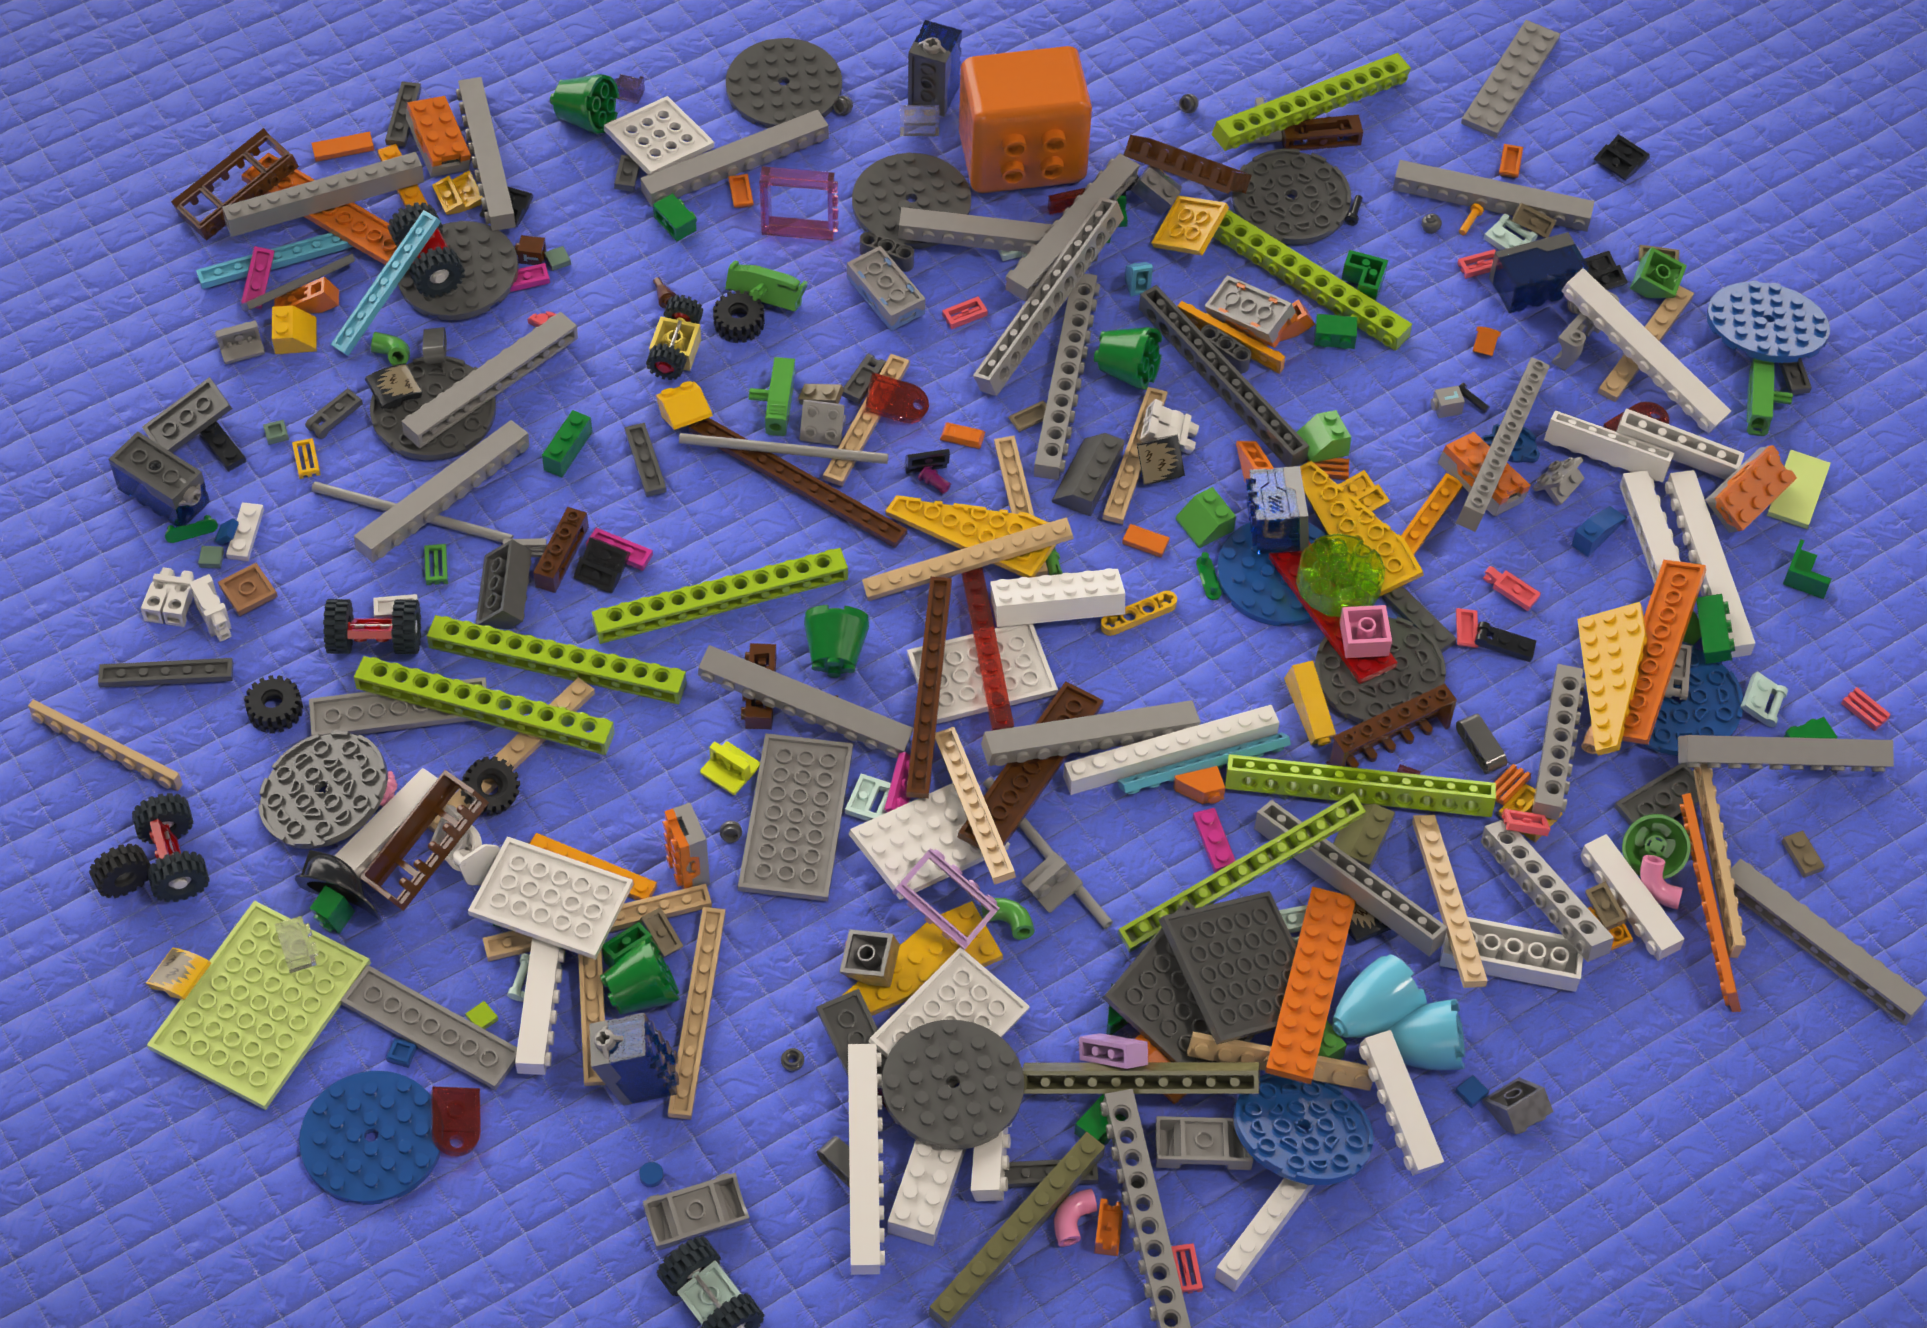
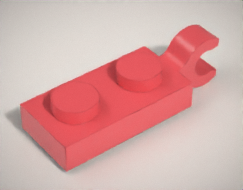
M1489 566L1485 571L1484 581L1490 584L1494 583V590L1526 611H1529L1540 598L1541 593L1506 570L1501 574L1494 567Z

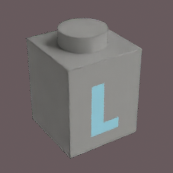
M1459 386L1436 389L1434 391L1433 399H1431V408L1433 411H1436L1438 418L1462 414L1465 401Z

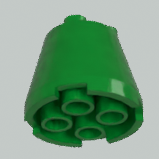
M603 74L566 80L561 79L555 92L550 96V103L553 105L558 119H562L591 133H606L604 125L617 118L618 113L615 112L616 98H619V91L614 79Z
M1144 327L1101 332L1099 350H1096L1094 354V362L1098 363L1099 370L1136 388L1147 390L1149 382L1154 383L1161 363L1162 355L1159 354V342L1161 343L1162 336L1159 329Z
M820 605L808 609L805 612L804 626L812 663L811 669L825 672L827 676L832 678H838L843 673H854L869 630L868 614L850 606H844V609H829V605Z
M651 937L640 941L600 975L604 986L608 987L611 992L608 994L613 1007H617L621 1015L672 1004L680 1000L677 995L679 990L668 964L666 965L663 957L658 954L660 949Z

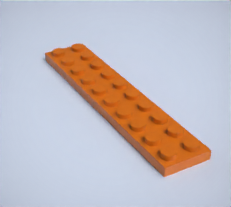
M267 153L258 162L267 169L279 158ZM251 166L241 174L242 181L248 184L261 173ZM296 169L266 194L311 182L314 179ZM353 202L304 216L306 219L343 241L345 240L348 244L384 265L387 264L397 249L389 233L388 225L390 224Z
M1663 559L1644 615L1647 643L1643 647V659L1639 663V675L1633 699L1629 703L1628 708L1630 711L1625 719L1622 741L1649 744L1706 573V565Z
M1691 793L1683 794L1684 803L1680 804V809L1684 820V827L1690 839V853L1725 1006L1730 1005L1732 1012H1741L1696 810Z
M1312 886L1265 1073L1307 1084L1312 1083L1356 902L1349 895Z

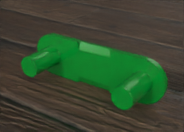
M205 515L204 520L176 528L173 525H169L165 533V539L170 543H175L212 533L218 528V523L210 515Z
M1203 552L1197 558L1196 566L1206 597L1210 600H1218L1222 594L1212 560L1207 552Z

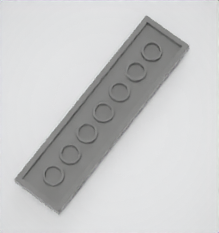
M1525 20L1462 117L1461 124L1497 138L1556 46L1561 34Z
M486 677L462 680L468 684H478L487 688ZM370 692L309 699L311 736L316 734L323 736L331 734V731H348L350 734L361 735L474 721Z
M369 965L366 966L340 1000L343 1006L402 1039L416 1044L420 1049L494 1090H497L515 1065L517 1047Z

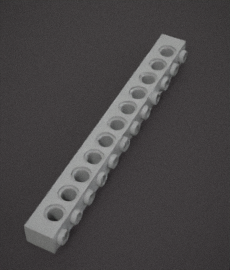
M1101 197L974 373L973 377L980 391L997 396L1124 219L1118 201Z
M1084 273L1068 296L1035 459L1034 477L1059 480L1060 472L1064 473L1066 460H1063V455L1067 456L1069 444L1066 443V440L1071 439L1072 427H1069V424L1074 423L1075 411L1072 409L1073 406L1077 407L1079 395L1076 394V390L1080 391L1082 382L1079 374L1083 375L1085 362H1082V358L1086 359L1088 347L1085 346V343L1090 342L1091 331L1088 328L1093 327L1094 315H1091V312L1096 311L1097 299H1094V297L1099 296L1100 284H1097V275Z
M1531 357L1456 524L1476 532L1550 365Z
M1133 1089L1106 1093L1103 1102L1100 1103L1102 1116H1107L1108 1125H1106L1108 1139L1112 1138L1114 1147H1111L1113 1161L1118 1162L1119 1169L1116 1170L1117 1180L1119 1184L1123 1183L1124 1192H1122L1123 1204L1129 1208L1130 1214L1127 1215L1128 1226L1130 1229H1134L1133 1247L1135 1252L1139 1251L1141 1259L1138 1260L1139 1272L1141 1275H1145L1146 1283L1143 1284L1145 1296L1150 1298L1152 1305L1149 1307L1151 1321L1156 1322L1157 1328H1191ZM1121 1114L1124 1115L1127 1118V1120L1119 1121L1115 1118V1116ZM1129 1137L1132 1142L1128 1144L1123 1143L1120 1138ZM1134 1159L1138 1164L1130 1166L1126 1163V1160ZM1138 1181L1143 1187L1134 1188L1131 1183ZM1145 1204L1148 1210L1140 1211L1137 1205ZM1145 1226L1151 1227L1154 1233L1146 1234L1142 1228ZM1155 1249L1160 1255L1152 1257L1147 1251ZM1160 1272L1165 1276V1279L1157 1280L1153 1274ZM1161 1295L1168 1296L1171 1302L1162 1303L1158 1297ZM1168 1318L1173 1319L1176 1322V1326L1169 1327L1164 1323V1320Z

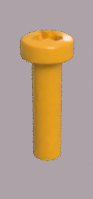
M1477 203L1471 205V212L1459 229L1461 235H1466L1477 216L1483 214L1484 208Z

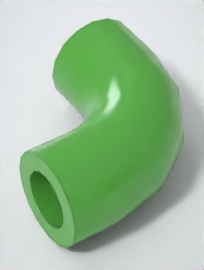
M374 332L371 352L388 355V360L392 365L408 362L410 348L406 342L393 335Z
M994 898L1000 909L989 921L1002 920L1007 922L1015 939H1027L1034 934L1035 930L1032 919L1023 906L1007 898ZM981 904L984 919L989 910Z

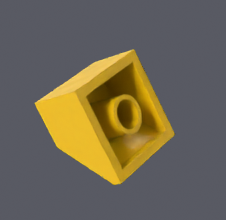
M293 305L272 307V342L275 354L317 352V318Z
M694 381L684 382L676 388L664 389L656 395L661 417L674 430L713 416L701 388Z

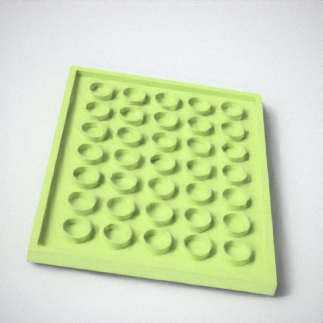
M254 901L210 959L212 964L185 1000L181 999L151 1038L147 1044L148 1049L266 1110L341 1006L340 1000L366 966L371 964L370 959Z

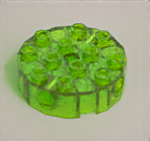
M1331 534L1315 539L1314 543L1306 547L1301 554L1296 577L1300 596L1312 608L1330 617H1341L1343 607L1373 606L1380 597L1385 575V566L1380 554L1375 549L1372 550L1369 546L1363 544L1364 541L1355 536Z

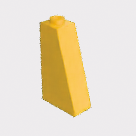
M1312 660L1292 665L1284 680L1311 745H1327L1331 743L1332 737L1336 735L1314 662Z

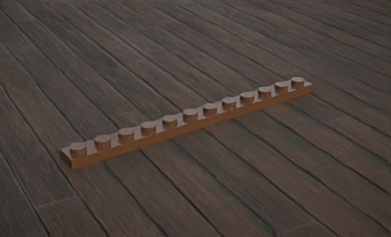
M710 418L692 423L689 426V432L695 435L748 440ZM717 447L894 548L907 535V529L773 453Z
M930 576L906 797L929 799L952 578Z

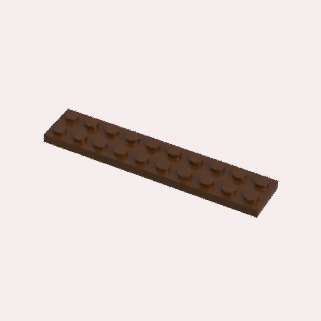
M1065 681L1035 724L1097 715L1103 706L1104 700ZM1068 755L1050 756L1046 759H1031L1022 763H1007L986 792L984 799L1004 847ZM967 819L959 830L957 838L980 849Z

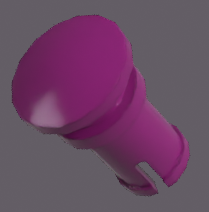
M933 466L924 467L918 476V480H925L927 485L931 484L942 494H945L951 487V483L942 478L937 470H932Z

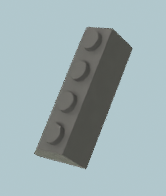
M1107 433L1084 438L1052 502L1091 516L1123 455L1124 440Z
M512 539L485 555L475 624L488 625L495 629H511L523 622L532 550Z

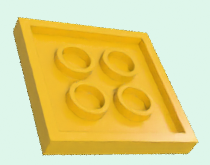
M1178 195L1151 243L1154 248L1202 256L1226 215L1229 206L1224 202Z

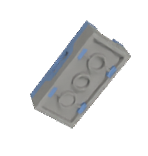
M881 246L847 262V279L890 331L925 314V297Z

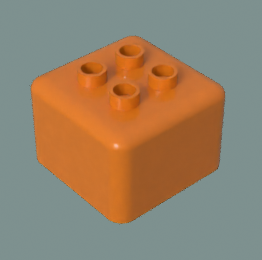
M1063 46L969 57L962 62L960 71L959 134L973 190L978 193H991L1080 182L1085 178L1088 170L1092 104L1079 52L1076 48Z

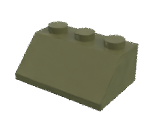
M1377 804L1362 805L1366 811L1364 816L1341 829L1333 843L1370 871L1391 829L1395 815L1394 811Z

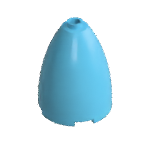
M1391 954L1387 957L1381 956L1357 976L1342 996L1333 1017L1332 1027L1335 1033L1346 1038L1373 1036L1388 1030L1405 1016L1427 1004L1424 990L1418 989L1411 977L1414 974L1413 971L1402 960Z
M1457 999L1425 1004L1388 1029L1393 1034L1405 1065L1431 1070L1465 1069V1063L1462 1062L1461 1058L1465 1057L1463 1027L1460 1016H1458L1460 1008Z

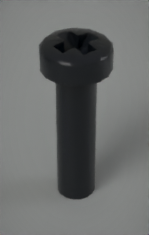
M1361 195L1355 196L1350 213H1347L1345 217V222L1348 225L1354 226L1358 223L1359 217L1357 214L1363 199Z
M1465 383L1460 384L1459 388L1462 396L1486 413L1490 406L1467 389L1468 385Z

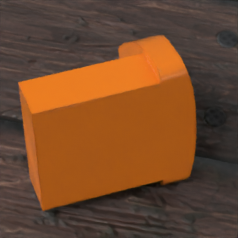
M1477 326L1476 331L1478 333L1473 352L1493 357L1497 339L1501 336V332L1492 328Z

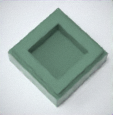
M564 246L544 252L552 271L571 265V260Z
M284 420L263 425L268 445L289 440Z
M202 546L198 562L199 568L221 569L224 548L219 546Z

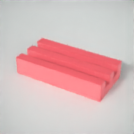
M1496 250L1458 259L1457 264L1461 267V272L1464 273L1465 279L1489 273L1493 262L1491 258H1494Z
M978 296L942 310V316L946 318V322L950 324L952 330L988 316V310Z
M1858 687L1853 692H1850L1848 697H1845L1841 702L1844 707L1874 731L1885 723L1891 715Z
M1504 809L1501 815L1504 819V824H1507L1506 830L1548 836L1551 830L1545 815Z
M1194 1243L1171 1246L1182 1293L1202 1292L1203 1285ZM1188 1250L1196 1283L1194 1285L1191 1283L1185 1251ZM1176 1252L1180 1253L1186 1286H1183Z

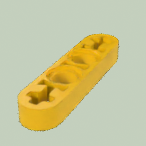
M1163 591L1126 606L1125 614H1133L1135 616V619L1131 621L1124 618L1125 614L1103 616L1101 619V631L1105 635L1113 636L1170 613L1176 608L1177 596L1172 591ZM1151 606L1154 608V611L1147 613L1143 610V607Z

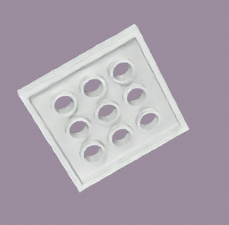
M668 96L604 125V131L648 175L714 148V141Z

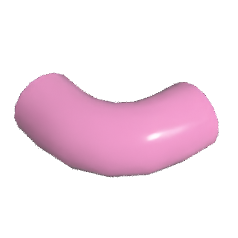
M1654 855L1643 856L1640 867V880L1659 904L1678 910L1683 888L1668 884L1664 880L1663 870L1665 861L1662 858Z
M1091 1188L1068 1196L1057 1208L1053 1221L1055 1236L1060 1247L1070 1246L1081 1240L1077 1225L1079 1218L1083 1215L1097 1212L1096 1198Z

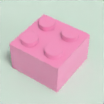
M1386 605L1343 607L1340 628L1345 657L1389 656L1392 637Z

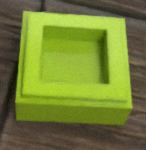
M485 1001L465 1013L466 1018L470 1022L483 1029H487L498 1021V1016Z

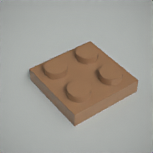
M257 563L218 581L220 589L239 617L278 597L276 590Z

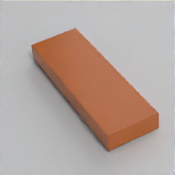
M370 132L311 143L316 162L374 151Z

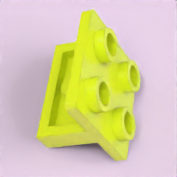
M714 741L709 747L710 760L701 768L700 774L732 795H736L759 769L760 762L728 741L723 745Z

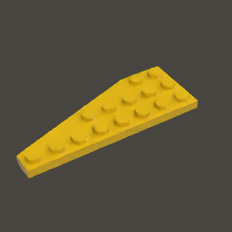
M972 901L940 914L966 937L983 920ZM926 922L900 945L891 987L867 985L858 981L843 995L859 989L871 1016L906 1002L960 946L951 938L949 940L942 936L943 931L934 923L930 925ZM986 925L965 949L983 967L1003 959V954Z

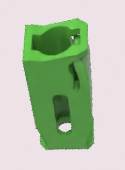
M733 261L728 268L725 290H733L735 292L740 290V294H744V291H747L749 296H753L754 301L760 299L761 302L796 311L802 304V296L808 286V281H803L800 284V281L791 275L757 265H741L739 261Z
M774 357L769 390L749 389V400L767 401L765 432L768 435L785 436L787 433L796 373L795 359Z
M1753 358L1749 369L1747 396V432L1749 435L1765 436L1768 434L1773 418V402L1790 405L1792 403V393L1774 391V362ZM1753 427L1761 428L1762 431L1753 430Z

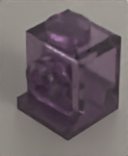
M620 74L619 78L615 79L619 91V98L617 99L638 104L645 91L644 77L640 76L638 79Z

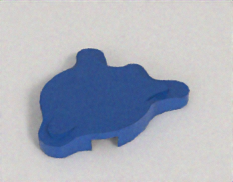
M1499 424L1493 426L1492 434L1481 437L1489 446L1493 442L1500 426ZM1522 428L1508 461L1515 463H1533L1538 461L1540 453L1537 450L1536 437L1529 429Z

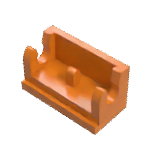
M1100 1199L1094 1249L1096 1254L1118 1256L1123 1217L1122 1204L1120 1202H1116L1115 1206L1108 1205L1107 1199Z

